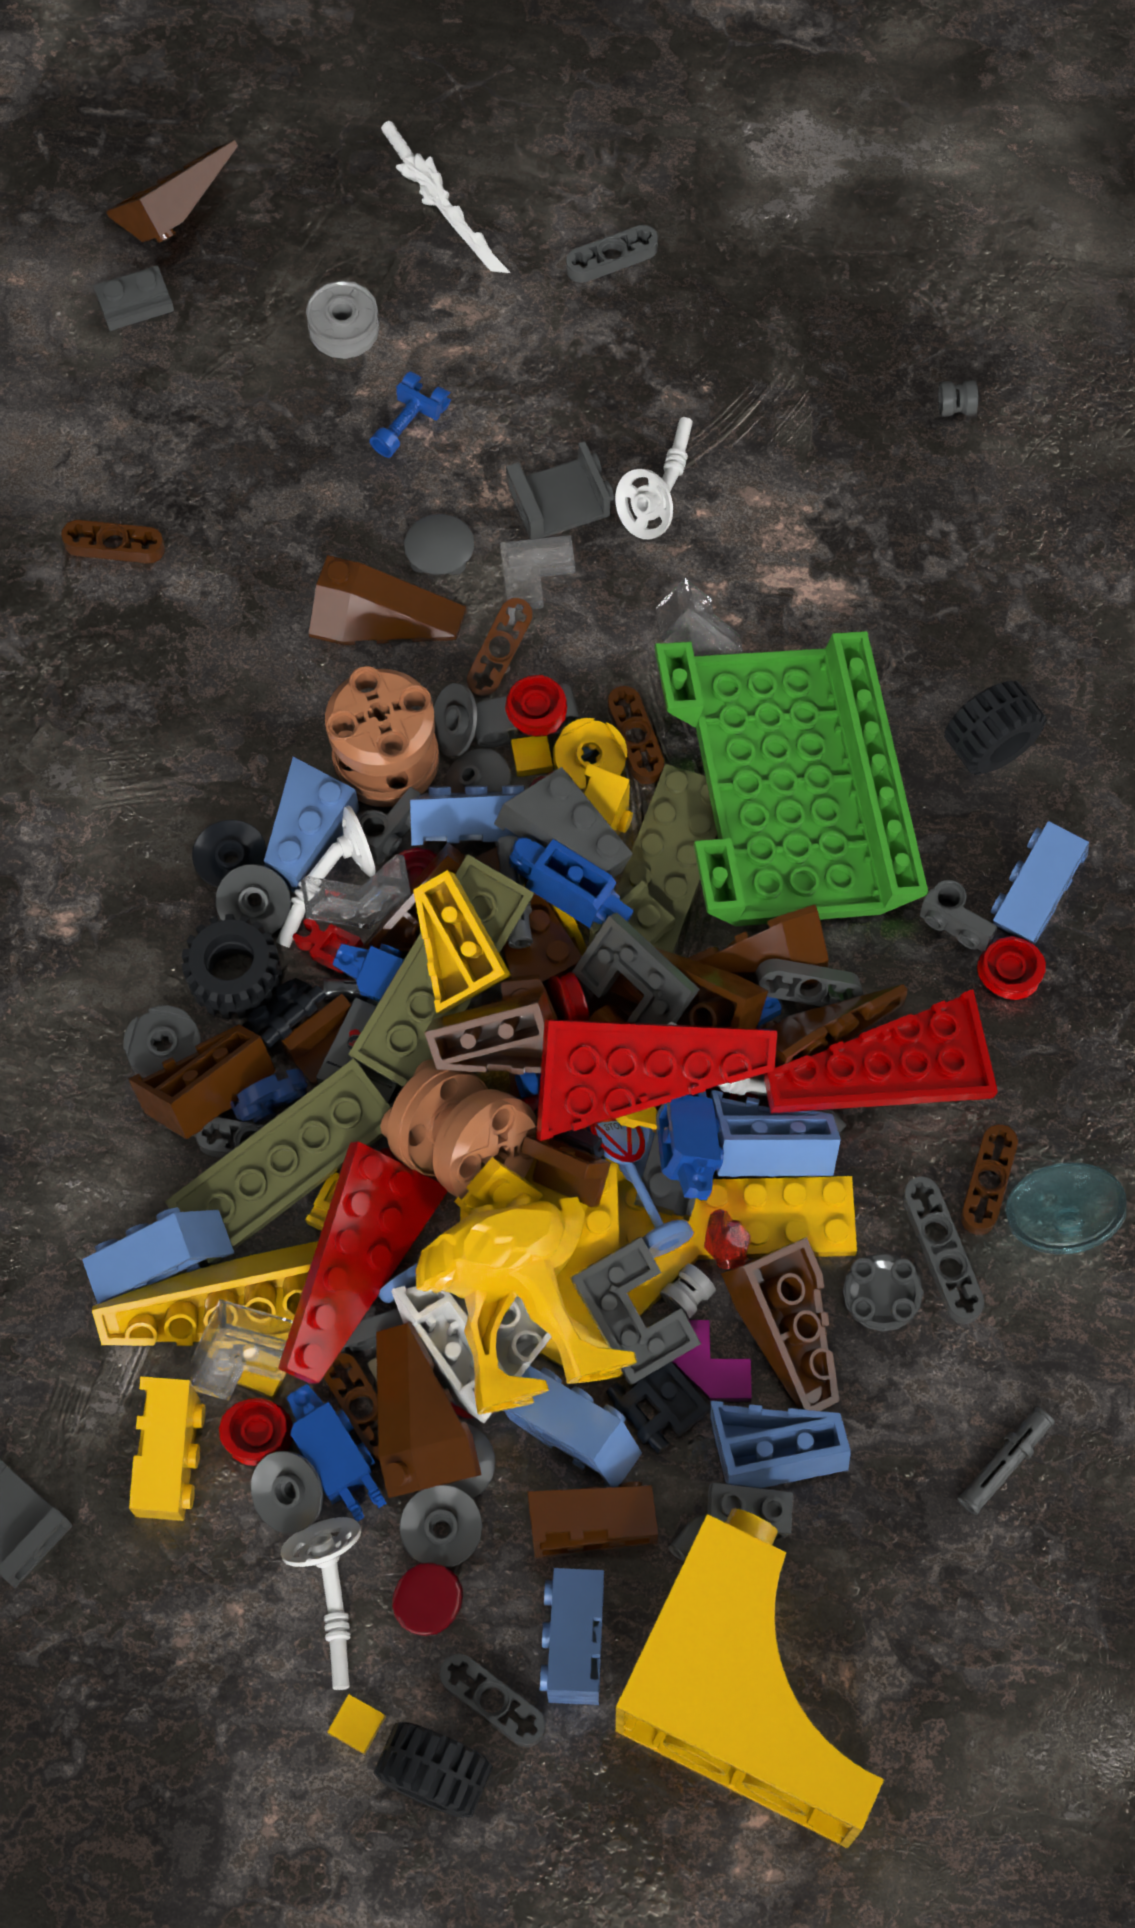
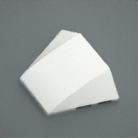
M402 1286L392 1289L403 1324L411 1322L417 1330L434 1362L433 1372L444 1389L448 1388L454 1399V1404L485 1423L492 1413L481 1415L477 1413L474 1395V1359L464 1333L468 1318L465 1298H460L453 1293L445 1291L434 1293L429 1290L425 1292L416 1289V1286L410 1288ZM518 1295L504 1315L498 1328L496 1353L499 1369L508 1376L521 1377L552 1337L530 1319L525 1305Z

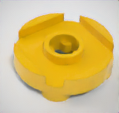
M581 718L568 724L562 730L553 747L555 769L557 770L562 767L582 792L586 788V776L584 773L588 763L591 764L589 761L584 762L581 757L584 754L582 748L588 747L591 751L597 749L599 755L596 757V763L591 765L617 775H621L627 758V746L618 729L607 722L605 724L601 721H595V718Z

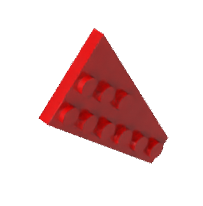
M973 989L962 993L960 997L948 1002L944 1000L936 1003L930 1009L918 1014H908L861 1033L858 1038L843 1043L841 1041L833 1044L828 1050L813 1056L806 1055L778 1066L774 1071L767 1072L764 1076L771 1113L993 1099L998 1093Z
M545 1019L536 1139L543 1141L554 1137L553 1135L570 1130L576 1131L589 1127V1124L609 1118H619L671 1102L675 1098L689 1094L695 1095L705 1092L708 1088L725 1083L731 1084L774 1071L777 1031L755 1028Z
M359 1141L349 1143L278 1366L279 1370L308 1383H320L379 1295L380 1289L385 1286L448 1192L445 1187L439 1182L410 1169L408 1166Z

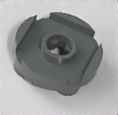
M167 1005L155 1006L148 1009L149 1013L142 1015L139 1019L137 1016L128 1025L124 1035V1050L133 1071L139 1073L141 1077L145 1078L163 1069L164 1067L161 1062L173 1057L176 1063L197 1052L195 1046L202 1043V1038L196 1023L184 1010ZM163 1036H168L172 1046L163 1052L158 1051V1048L153 1046L154 1042H160Z

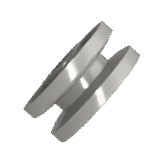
M332 282L316 290L308 300L306 309L308 330L311 342L320 352L330 357L347 359L368 351L377 340L380 328L378 308L374 296L367 288L355 282Z

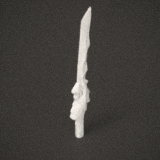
M391 121L384 123L381 130L388 137L389 142L404 162L396 165V168L405 178L411 179L413 182L418 181L421 188L419 193L424 196L422 203L425 205H436L490 271L510 273L492 253L483 234L473 232L464 221V215L460 206H452L448 201L449 193L443 188L442 176L437 172L432 157H428L425 161L420 153L414 155Z

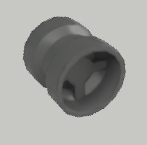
M964 380L962 384L940 381L938 387L940 416L948 417L958 412H962L965 416L976 415L978 409L976 381Z

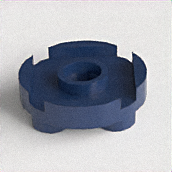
M300 1069L287 1070L286 1073L289 1078L277 1080L274 1074L242 1090L237 1094L240 1102L232 1100L230 1103L237 1119L242 1121L253 1119L255 1124H260L276 1115L274 1109L285 1104L288 1106L293 1105L307 1094L306 1088L308 1084Z

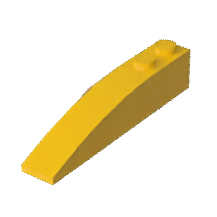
M318 1241L207 1266L156 1282L92 1306V1313L101 1345L154 1346L156 1342H177L176 1346H193V1342H217V1346H233V1343H255V1346L269 1347L284 1344L287 1341Z

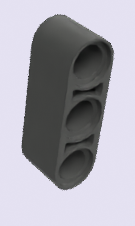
M559 684L566 695L568 708L565 721L557 732L550 735L561 733L568 724L580 719L573 690L569 685ZM507 696L485 700L476 704L477 725L475 734L480 747H499L511 744V739L532 736L520 731L508 719L505 711Z

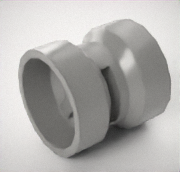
M688 1263L679 1272V1278L675 1283H668L660 1291V1295L673 1311L677 1308H682L689 1320L697 1312V1305L702 1300H708L716 1292V1288L702 1271Z

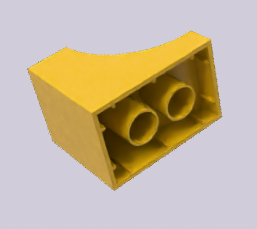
M737 1508L731 1509L726 1522L707 1514L616 1705L615 1732L848 1849L863 1830L884 1779L852 1762L822 1736L800 1707L787 1681L780 1660L775 1630L776 1591L787 1553L772 1546L778 1530L766 1520Z

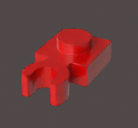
M305 919L303 923L311 934L302 937L294 933L292 938L296 946L301 950L309 951L312 960L343 975L344 972L333 966L337 951L341 943L361 948L363 946L361 938L333 924H330L325 931H322L315 920Z

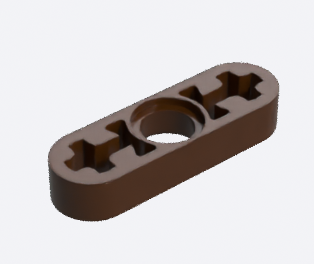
M73 520L63 527L61 533L67 552L74 556L154 563L160 560L165 553L162 535L153 527ZM79 534H84L85 537H81L79 542L73 541V539L78 538ZM116 535L123 538L122 543L115 548H109L104 545L105 540L110 536ZM148 541H153L154 544H151L148 549L142 548V546L147 545Z
M520 598L509 599L498 612L467 675L468 687L476 695L487 696L498 688L532 620L531 606L525 600ZM519 604L523 606L522 613L526 616L524 622L517 621L512 630L519 631L517 639H514L509 633L496 630L499 622L506 627L510 620V616L506 614V609L508 607L515 608ZM497 636L505 637L510 643L509 653L502 658L494 657L489 651L490 641ZM482 655H485L490 661L503 664L500 672L493 667L489 678L494 681L491 687L484 686L480 690L476 688L477 681L473 679V675L475 672L482 673L487 664L480 663Z
M630 686L616 687L610 692L608 697V713L613 726L618 729L627 746L626 760L631 774L639 783H656L659 781L664 768V757L641 697ZM624 699L627 704H630V718L626 719L624 708L622 705H618L619 700ZM632 728H639L646 733V738L641 742H631L625 734ZM646 751L649 764L654 765L651 772L642 767L641 753Z
M998 1124L989 1127L985 1131L980 1144L961 1212L963 1227L974 1235L989 1233L994 1228L999 1216L1018 1146L1016 1133L1006 1125ZM997 1137L1004 1138V1145L1007 1147H1003L998 1161L991 1160L995 1144L992 1142H995ZM986 1170L993 1171L999 1176L1000 1185L994 1189L985 1188L980 1184L978 1175ZM980 1198L988 1199L984 1215L989 1218H984L982 1223L975 1222V1215L969 1212L977 1210Z
M339 1353L324 1375L325 1382L340 1408L343 1409L361 1443H364L373 1459L380 1461L379 1445L374 1448L372 1447L376 1439L370 1428V1425L374 1422L378 1426V1421H376L378 1419L377 1394L357 1361L349 1354ZM338 1365H341L344 1369L352 1368L348 1371V1376L354 1388L349 1392L340 1378L332 1379L336 1375L334 1368ZM347 1393L344 1398H342L340 1395ZM358 1397H368L373 1402L371 1413L365 1417L353 1415L350 1411L352 1402ZM362 1427H367L365 1431H361L360 1429Z

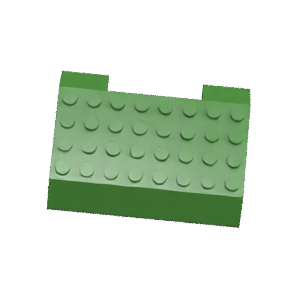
M867 631L832 633L825 649L694 656L692 642L655 644L654 649L667 712L696 728L718 839L695 841L693 844L708 914L734 926L768 924L767 921L814 904L817 907L820 920L884 914L928 894Z

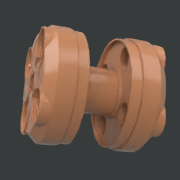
M369 666L359 667L354 670L350 678L345 680L333 692L325 712V725L329 743L332 747L335 775L337 780L356 789L358 801L371 806L393 808L410 787L422 794L431 785L437 774L439 749L434 733L435 716L431 696L425 687L405 673L390 669H375ZM365 688H374L371 692H361ZM412 706H421V707H423V708L416 711V710H414V709L411 708V707H412ZM348 766L351 769H353V771H347L344 769ZM397 783L406 785L401 789L391 788V786Z
M433 1059L426 1060L417 1067L413 1077L400 1090L392 1108L384 1114L381 1121V1132L388 1138L390 1150L399 1162L424 1175L436 1176L439 1183L450 1194L461 1199L469 1192L466 1187L492 1157L522 1178L526 1176L535 1159L521 1152L525 1137L536 1136L537 1119L528 1104L509 1093L488 1089L485 1083L471 1071L436 1069Z

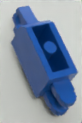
M527 837L518 838L512 848L513 852H511L508 860H510V867H513L514 870H517L518 874L528 879L525 888L589 928L594 922L602 925L609 915L618 913L629 922L634 910L620 901V896L613 891L616 881L612 875L555 839H552L547 848L535 841L532 842Z
M341 943L334 958L333 966L356 980L357 987L362 996L380 1002L404 961L401 958L403 952L385 944H381L380 949L371 946L369 950Z
M705 1091L695 1095H685L672 1099L671 1102L662 1104L656 1115L662 1173L670 1180L680 1181L684 1197L690 1199L697 1198L699 1200H707L711 1194L713 1174L715 1170L721 1168L724 1158L723 1147L719 1146L718 1142L719 1123L718 1117L715 1115L713 1099L707 1098Z
M308 1384L289 1394L287 1399L296 1419V1422L293 1423L291 1437L301 1455L317 1471L322 1489L330 1503L333 1505L342 1499L353 1518L357 1522L364 1518L363 1509L358 1501L354 1500L351 1493L364 1485L373 1504L377 1505L378 1508L385 1505L386 1501L373 1481L374 1478L369 1468L375 1462L364 1443L362 1442L356 1446L348 1434L354 1428L343 1409L335 1412L329 1402L324 1404Z

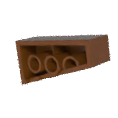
M496 847L475 858L500 873ZM524 877V882H525V887H526V884H527L528 879H526V878ZM534 893L530 901L532 912L529 915L533 944L531 943L526 948L514 949L509 947L507 940L501 950V954L511 974L509 977L540 975L546 989V983L551 976L562 977L568 972H572L582 955L548 902Z

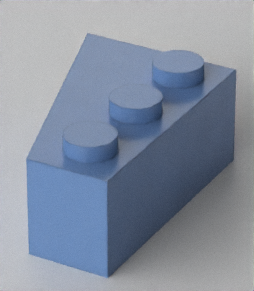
M295 757L292 758L264 858L265 866L277 872L287 884L288 889L293 893L296 889H300L298 886L299 881L303 882L332 843L337 842V838L342 836L344 807L351 806L355 814L360 810L356 789Z
M483 785L466 786L465 793H451L450 786L428 787L429 793L410 800L412 845H424V841H447L450 844L459 843V841L463 840L493 842L498 841L503 836L518 837L507 828L503 831L494 825V822L503 804L523 792L524 785L502 786V792H488L487 786Z
M1050 821L1047 822L1044 829L1037 827L1027 845L1032 851L1025 863L1021 860L1017 862L1009 877V880L1013 882L1007 896L1000 893L990 912L995 915L993 924L999 929L1015 937L1023 938L1034 945L1054 914L1064 891H1067L1071 885L1072 877L1079 864L1084 863L1089 851L1088 841Z
M711 1090L710 1098L713 1099L714 1111L719 1123L718 1142L719 1146L723 1147L724 1150L722 1166L719 1170H716L718 1176H833L841 1141L833 1114L814 1110L771 1113L769 1107L759 1106L760 1099L747 1097V1101L744 1103L722 1098L723 1092Z
M178 1207L171 1208L157 1214V1222L151 1225L143 1223L129 1228L125 1231L127 1237L119 1241L118 1239H111L96 1245V1252L82 1259L97 1304L165 1280L184 1269L187 1272L200 1268L199 1262L206 1258H226L235 1254L219 1210L180 1212Z
M529 1366L521 1377L546 1380L549 1391L533 1396L534 1403L530 1405L503 1410L508 1418L551 1449L555 1446L575 1458L572 1463L581 1470L588 1466L598 1472L605 1482L604 1486L607 1488L618 1487L642 1454L624 1424L626 1420L624 1415L610 1405L606 1404L604 1408H601L594 1404V1399L577 1386H574L572 1389L565 1387L561 1384L562 1380L549 1369L543 1367L541 1371H538Z
M710 1400V1421L726 1484L765 1488L849 1470L851 1450L840 1413L788 1408V1411L762 1409V1405L749 1404L748 1408L723 1405L721 1401Z
M554 1568L553 1580H545L544 1605L552 1607L551 1622H543L542 1648H549L548 1665H541L540 1691H547L548 1703L599 1705L604 1570Z

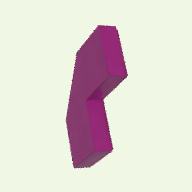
M688 1320L701 1344L671 1362L709 1401L751 1402V1359H710V1320Z

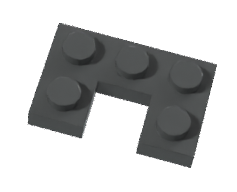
M618 913L609 915L572 971L598 998L608 993L621 973L644 994V997L626 1023L668 1025L670 1022L676 1024L700 990Z
M638 1237L570 1277L607 1346L610 1349L635 1352L637 1362L621 1368L626 1380L631 1385L701 1344L682 1308H677L646 1327L630 1300L627 1292L661 1273L642 1237Z

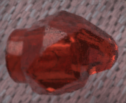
M718 1209L713 1211L709 1215L706 1224L704 1249L716 1259L717 1266L721 1269H733L745 1264L748 1260L747 1250L751 1244V1236L748 1230L739 1220H733L726 1210Z

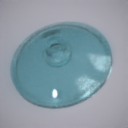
M1060 1163L1034 1171L1014 1187L1006 1204L1009 1228L1020 1242L1034 1250L1059 1255L1084 1252L1106 1242L1120 1229L1127 1213L1126 1194L1121 1183L1106 1170L1084 1163Z

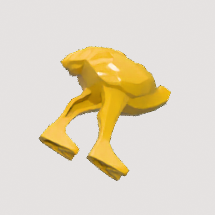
M578 1197L560 1199L554 1204L545 1200L531 1203L529 1198H521L508 1203L506 1208L495 1210L492 1205L477 1207L469 1212L468 1217L441 1234L421 1251L416 1267V1289L425 1292L431 1290L434 1293L445 1291L453 1293L460 1298H465L468 1318L464 1333L474 1359V1395L479 1415L530 1405L534 1403L533 1396L549 1391L546 1380L508 1376L499 1369L496 1353L497 1331L504 1315L517 1295L522 1299L530 1319L549 1333L558 1346L567 1384L618 1377L622 1374L621 1368L637 1362L635 1352L597 1347L581 1340L564 1307L556 1275L560 1273L569 1261L582 1234L585 1213Z

